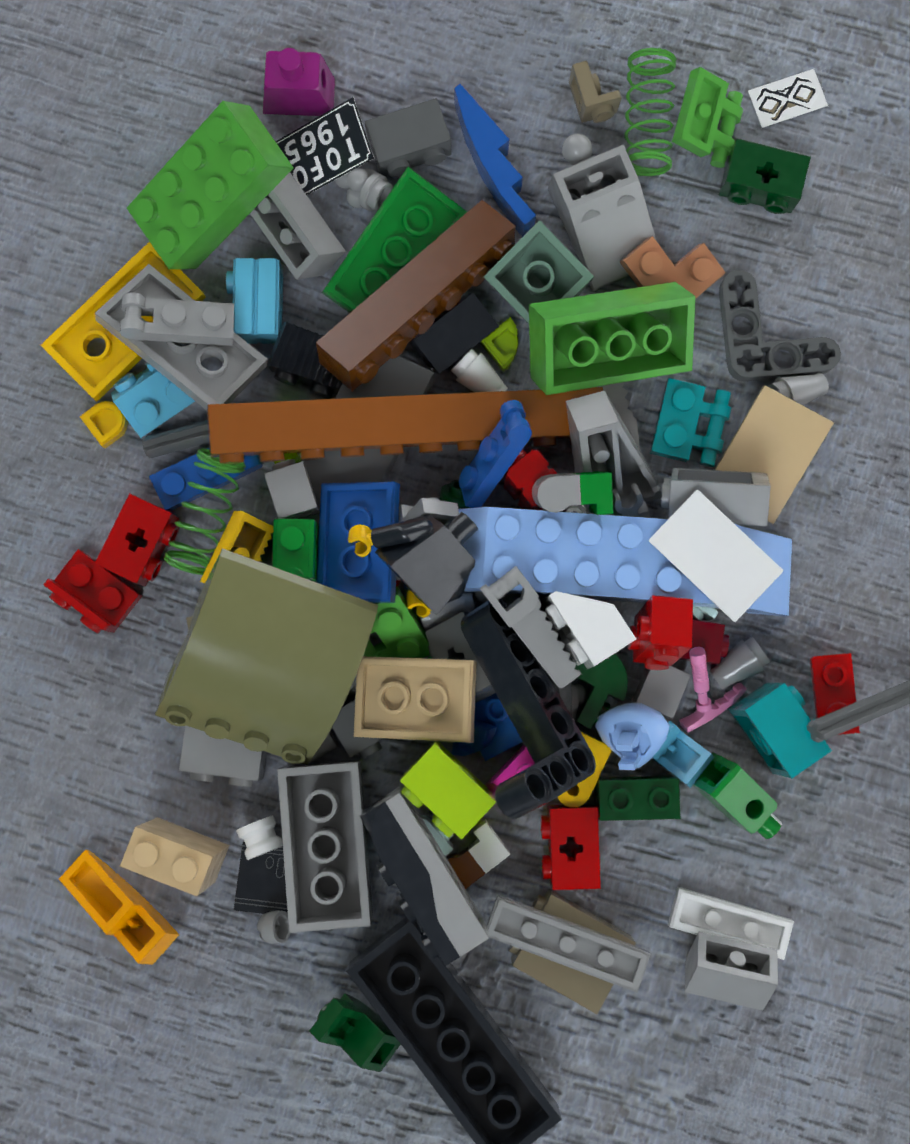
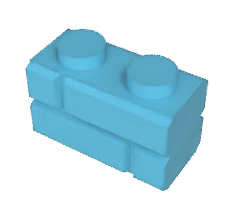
M276 258L233 259V271H227L226 273L227 293L233 294L234 332L248 344H275L282 327L283 267L281 262Z

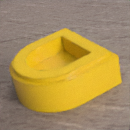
M109 401L97 403L79 416L99 444L105 449L121 438L128 428V420L115 403Z

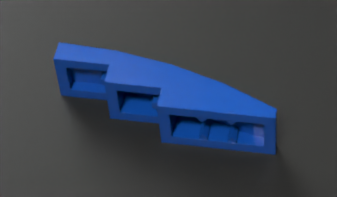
M459 84L454 88V105L464 140L481 178L497 205L508 220L516 226V230L523 237L535 225L536 214L518 195L521 192L523 177L506 159L510 139L466 89Z

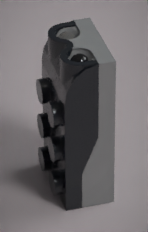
M401 785L362 811L363 814L359 817L372 836L373 844L379 856L380 863L377 864V868L389 887L393 884H396L402 898L399 900V904L411 923L416 920L420 923L423 933L421 940L433 959L440 956L445 966L489 939L487 925L416 807L401 793L403 790Z

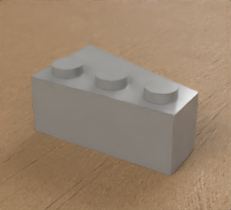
M601 391L567 400L566 407L575 473L594 471L612 473V490L617 489L621 498L631 494V484L635 483L638 485L645 502L662 498V492L650 466L607 393ZM589 504L584 505L587 513L593 514L589 512Z

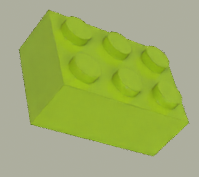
M434 741L404 773L400 780L404 785L401 793L418 809L423 804L426 805L434 814L431 821L449 838L455 833L462 840L496 803L493 793L439 741Z

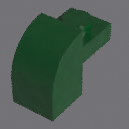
M615 653L589 669L586 668L584 663L575 666V669L582 673L576 679L591 686L587 693V698L581 705L575 722L586 728L591 729L599 716L609 710L610 704L605 702L608 696L617 701H624L628 687L627 674L624 665Z
M346 993L340 999L333 997L331 1002L320 1010L317 1021L309 1030L319 1042L341 1047L360 1068L376 1072L383 1070L401 1045L375 1011Z

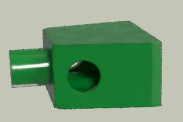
M712 752L711 754L714 756V759L692 786L740 828L751 835L757 831L765 839L772 838L782 826V822L773 814L777 809V802L738 764Z

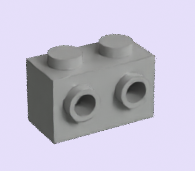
M698 932L686 956L684 991L686 993L763 1011L778 986L777 950Z

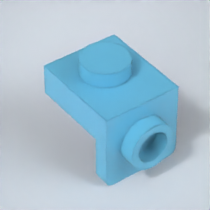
M669 721L670 727L667 739L652 759L691 788L714 759V756L683 733L677 725Z

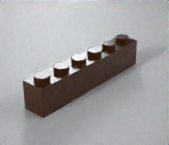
M481 200L316 342L320 364L352 392L362 383L370 382L384 363L390 358H397L404 351L407 343L418 333L424 334L434 323L435 318L443 311L454 308L468 289L472 286L480 285L485 280L484 276L515 245L516 226L484 200Z

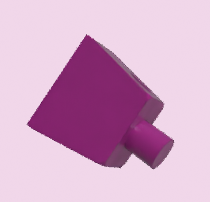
M294 48L266 52L263 114L321 116L334 108L335 78L321 54L317 52H298Z

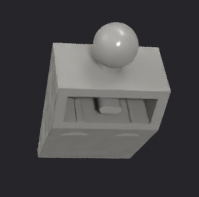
M576 133L567 137L562 145L564 159L573 166L554 173L549 183L548 191L579 261L594 276L589 284L592 291H595L628 277L629 274L620 264V261L647 238L653 236L656 240L638 176L624 145L590 158L592 155L591 141L587 136ZM602 179H607L612 185L603 188L600 182ZM570 193L575 194L578 199L573 201Z

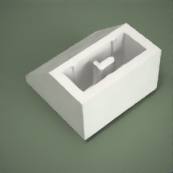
M558 591L550 594L545 601L547 606L545 609L546 617L552 622V628L555 631L562 629L568 638L569 643L565 645V648L577 666L584 663L587 669L592 668L636 640L625 620L612 603Z

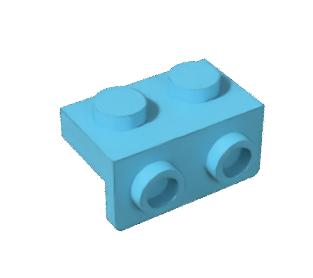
M147 362L145 370L136 376L133 373L125 375L114 384L115 390L111 392L113 402L140 438L195 402Z

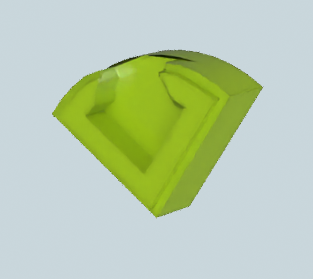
M511 317L480 341V344L503 372L514 361L518 349L517 328Z

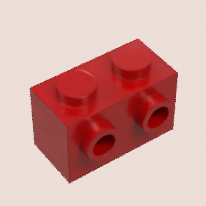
M655 595L650 597L635 615L634 626H630V630L636 637V640L628 645V649L633 650V662L645 663L644 667L650 670H666L692 648L693 599Z

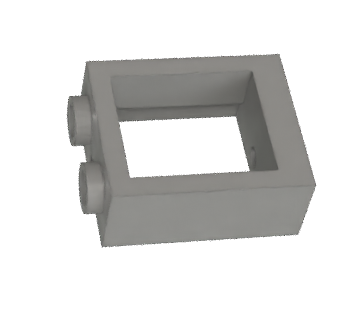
M673 468L672 477L664 478L661 508H669L670 518L696 490H699L734 524L767 526L771 485L767 473Z

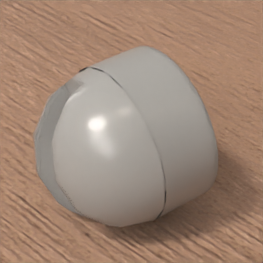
M270 911L260 917L257 923V930L260 932L259 936L263 941L278 944L285 943L288 940L290 933L287 912Z

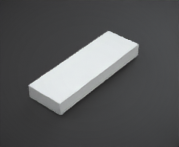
M677 887L667 925L670 928L695 935L698 932H703L777 950V958L784 960L794 921L786 917Z

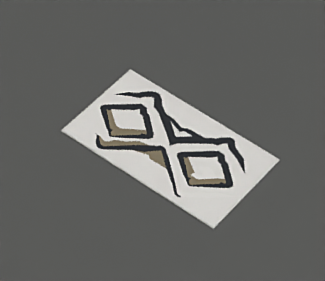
M814 69L748 90L762 128L828 106Z

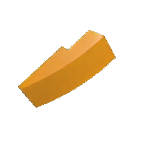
M85 849L59 878L60 882L106 935H114L138 964L153 965L180 935L139 892L90 850Z

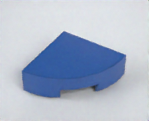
M475 719L474 742H453L452 754L466 756L484 749L492 741L497 727Z

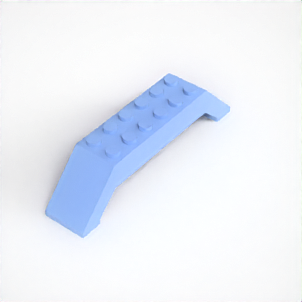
M499 507L458 509L459 514L461 512L465 513L478 527V530L462 545L476 561L475 567L470 572L464 592H482L480 588L486 584L489 587L517 566L539 596H549L558 591L595 600L646 603L652 595L693 599V606L719 608L649 542V539L668 519L571 512L555 513L542 510ZM736 525L783 569L782 574L746 612L748 614L789 616L792 539ZM404 584V590H409V588ZM519 584L509 591L508 594H521L523 587Z

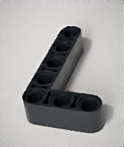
M502 599L498 600L504 608L508 606ZM488 600L462 618L461 630L534 761V764L503 781L496 787L495 798L499 809L508 818L517 819L549 803L591 776L595 772L596 763L592 751L549 675L514 629L506 624Z

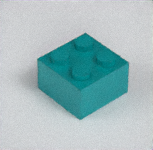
M765 683L728 709L772 774L792 779L832 751L826 740L818 743L811 739V733L807 730V725L812 720H810L802 708L806 705L803 697L792 685L787 687L785 683Z

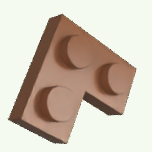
M653 236L643 241L620 261V264L638 287L676 282L695 295L696 298L726 273L705 243L698 244L676 264H673Z

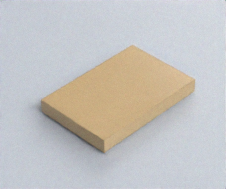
M763 385L715 470L767 473L771 485L768 522L774 524L834 422Z
M363 657L356 675L354 737L474 742L477 661Z

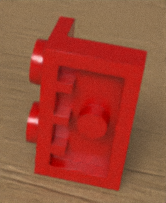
M78 549L54 580L48 578L43 585L52 591L49 598L66 610H69L72 606L83 615L80 621L89 629L98 634L101 630L115 633L141 599L142 595L109 570L94 564L96 560Z
M851 653L812 656L810 658L816 719L855 703L856 692ZM859 726L838 735L860 733Z

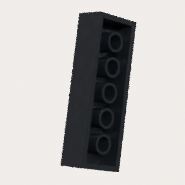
M405 917L349 962L346 972L475 1144H532L562 1120L557 1102L453 965L450 963L445 966L440 956L435 959L430 956L421 940L423 933L418 920L411 923Z

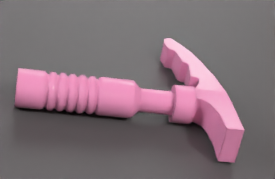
M694 647L689 651L694 691L698 694V699L696 700L697 710L679 720L680 726L687 733L723 713L747 690L742 683H737L733 686L732 690L724 694V697L715 700L712 704L707 694L710 686L706 652L702 647Z

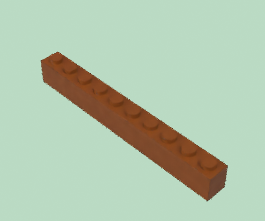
M592 387L546 395L542 390L208 404L210 457H219L220 464L243 463L244 456L260 455L261 462H274L285 460L284 454L301 453L302 460L325 458V451H340L341 457L344 458L365 456L364 449H380V455L404 454V447L418 446L419 453L443 452L442 445L456 444L458 451L479 450L483 439L489 437L501 419V406L510 400H517L524 407L525 419L529 422L532 430L529 441L533 440V447L556 446V439H570L571 445L566 401L601 392L603 387Z

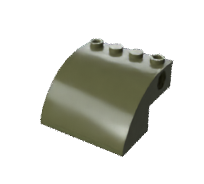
M222 548L198 597L188 634L167 674L155 716L165 718L168 723L175 726H189L204 731L208 736L215 739L226 738L241 743L251 751H265L281 756L284 761L291 764L302 763L308 765L330 732L347 698L363 658L376 618L378 605Z

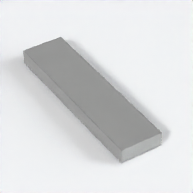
M498 894L487 922L489 938L638 993L651 955L648 950Z

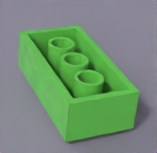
M222 101L128 205L127 210L168 269H197L294 167L250 105Z
M671 282L529 304L530 378L546 395L692 371L696 296L678 283Z

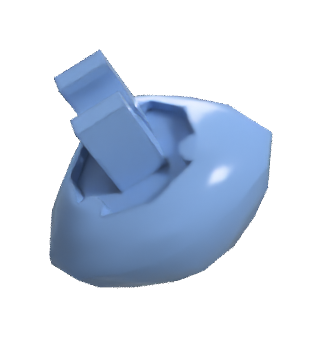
M634 702L618 705L599 716L595 727L602 741L621 758L618 763L619 770H635L650 761L667 739L670 725L658 710L642 703Z

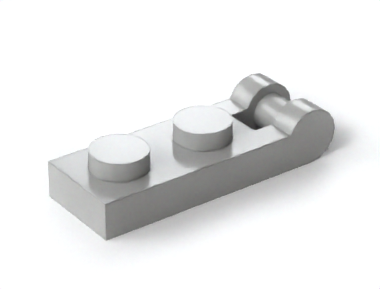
M126 293L122 296L121 309L125 312V318L120 322V334L124 338L233 346V303L145 298L139 293ZM141 316H153V323L142 321Z

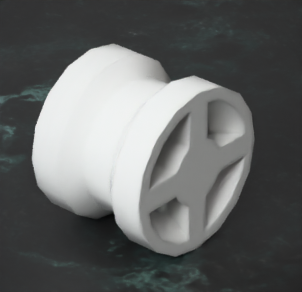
M274 816L266 817L236 830L238 837L243 839L246 844L245 856L247 860L283 846L282 838L277 836L274 830L276 824Z

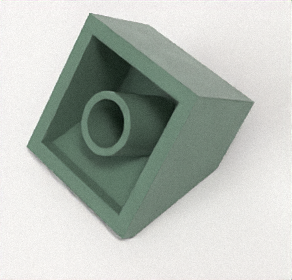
M539 220L484 278L529 324V304L578 297L593 280L594 276Z

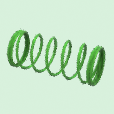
M644 48L633 52L627 61V66L630 69L627 73V80L632 87L626 94V99L631 107L626 112L625 119L631 126L626 130L624 138L631 145L626 149L627 154L632 148L642 150V152L630 154L629 158L631 161L637 159H658L668 163L660 168L642 167L632 163L638 176H656L664 174L671 169V158L660 152L671 149L673 144L664 139H648L634 144L629 140L628 133L633 128L651 133L667 132L674 125L665 119H649L634 124L629 119V113L634 108L648 113H665L672 110L675 105L665 99H650L634 104L630 100V93L633 89H637L644 93L664 94L672 91L675 85L666 79H651L635 85L630 78L632 72L644 76L668 74L676 68V57L666 49ZM646 55H659L671 59V61L653 59L637 65L632 64L634 59ZM650 63L670 64L657 69L640 68V66ZM648 83H667L671 85V88L666 90H648L639 86ZM656 102L671 105L669 108L662 110L639 107L640 105ZM655 122L670 125V127L663 129H648L639 126ZM654 142L669 144L668 147L659 149L638 146Z
M202 448L197 450V458L212 466L200 462H194V465L223 476L231 481L236 488L230 490L215 489L190 481L187 484L193 488L214 494L224 500L229 505V508L224 510L207 509L185 501L181 502L184 507L207 513L221 522L223 528L217 530L201 529L181 521L174 523L178 527L204 534L213 540L217 546L219 542L209 533L224 531L226 524L214 513H227L233 509L231 502L220 493H234L239 490L238 483L225 473L243 472L246 465L244 462L220 464L219 457H210V449ZM169 541L170 546L195 552L202 557L184 551L170 550L165 552L164 560L179 570L203 575L210 561V558L204 553L214 552L216 548L196 549L181 542ZM174 558L189 560L205 568L188 565Z

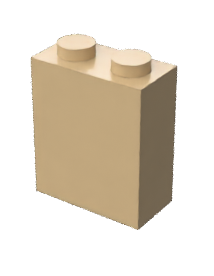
M157 817L135 827L120 867L194 896H199L216 882L230 845Z

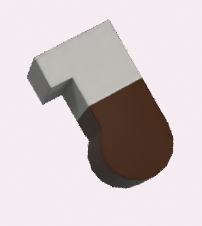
M486 819L473 828V832L478 838L459 854L454 853L446 856L465 889L510 855L508 848Z

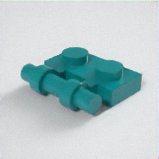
M668 378L649 454L687 462L690 458L691 449L702 451L699 464L706 467H714L717 454L722 453L724 441L721 439L724 423L729 420L732 410L729 406L731 392L720 389L716 390L714 403H708L703 401L705 386ZM699 416L710 418L706 436L695 434Z

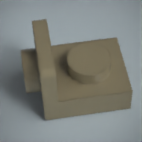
M583 61L573 64L569 85L581 123L591 120L599 123L613 117L617 113L622 99L620 91L617 90L601 95L599 78L596 73L591 74L588 62Z

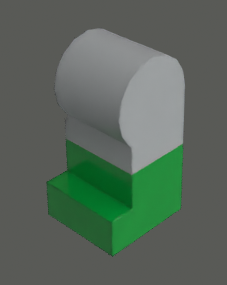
M594 471L541 476L532 487V497L537 506L549 512L557 513L571 505L589 504V512L593 514H613L612 473Z

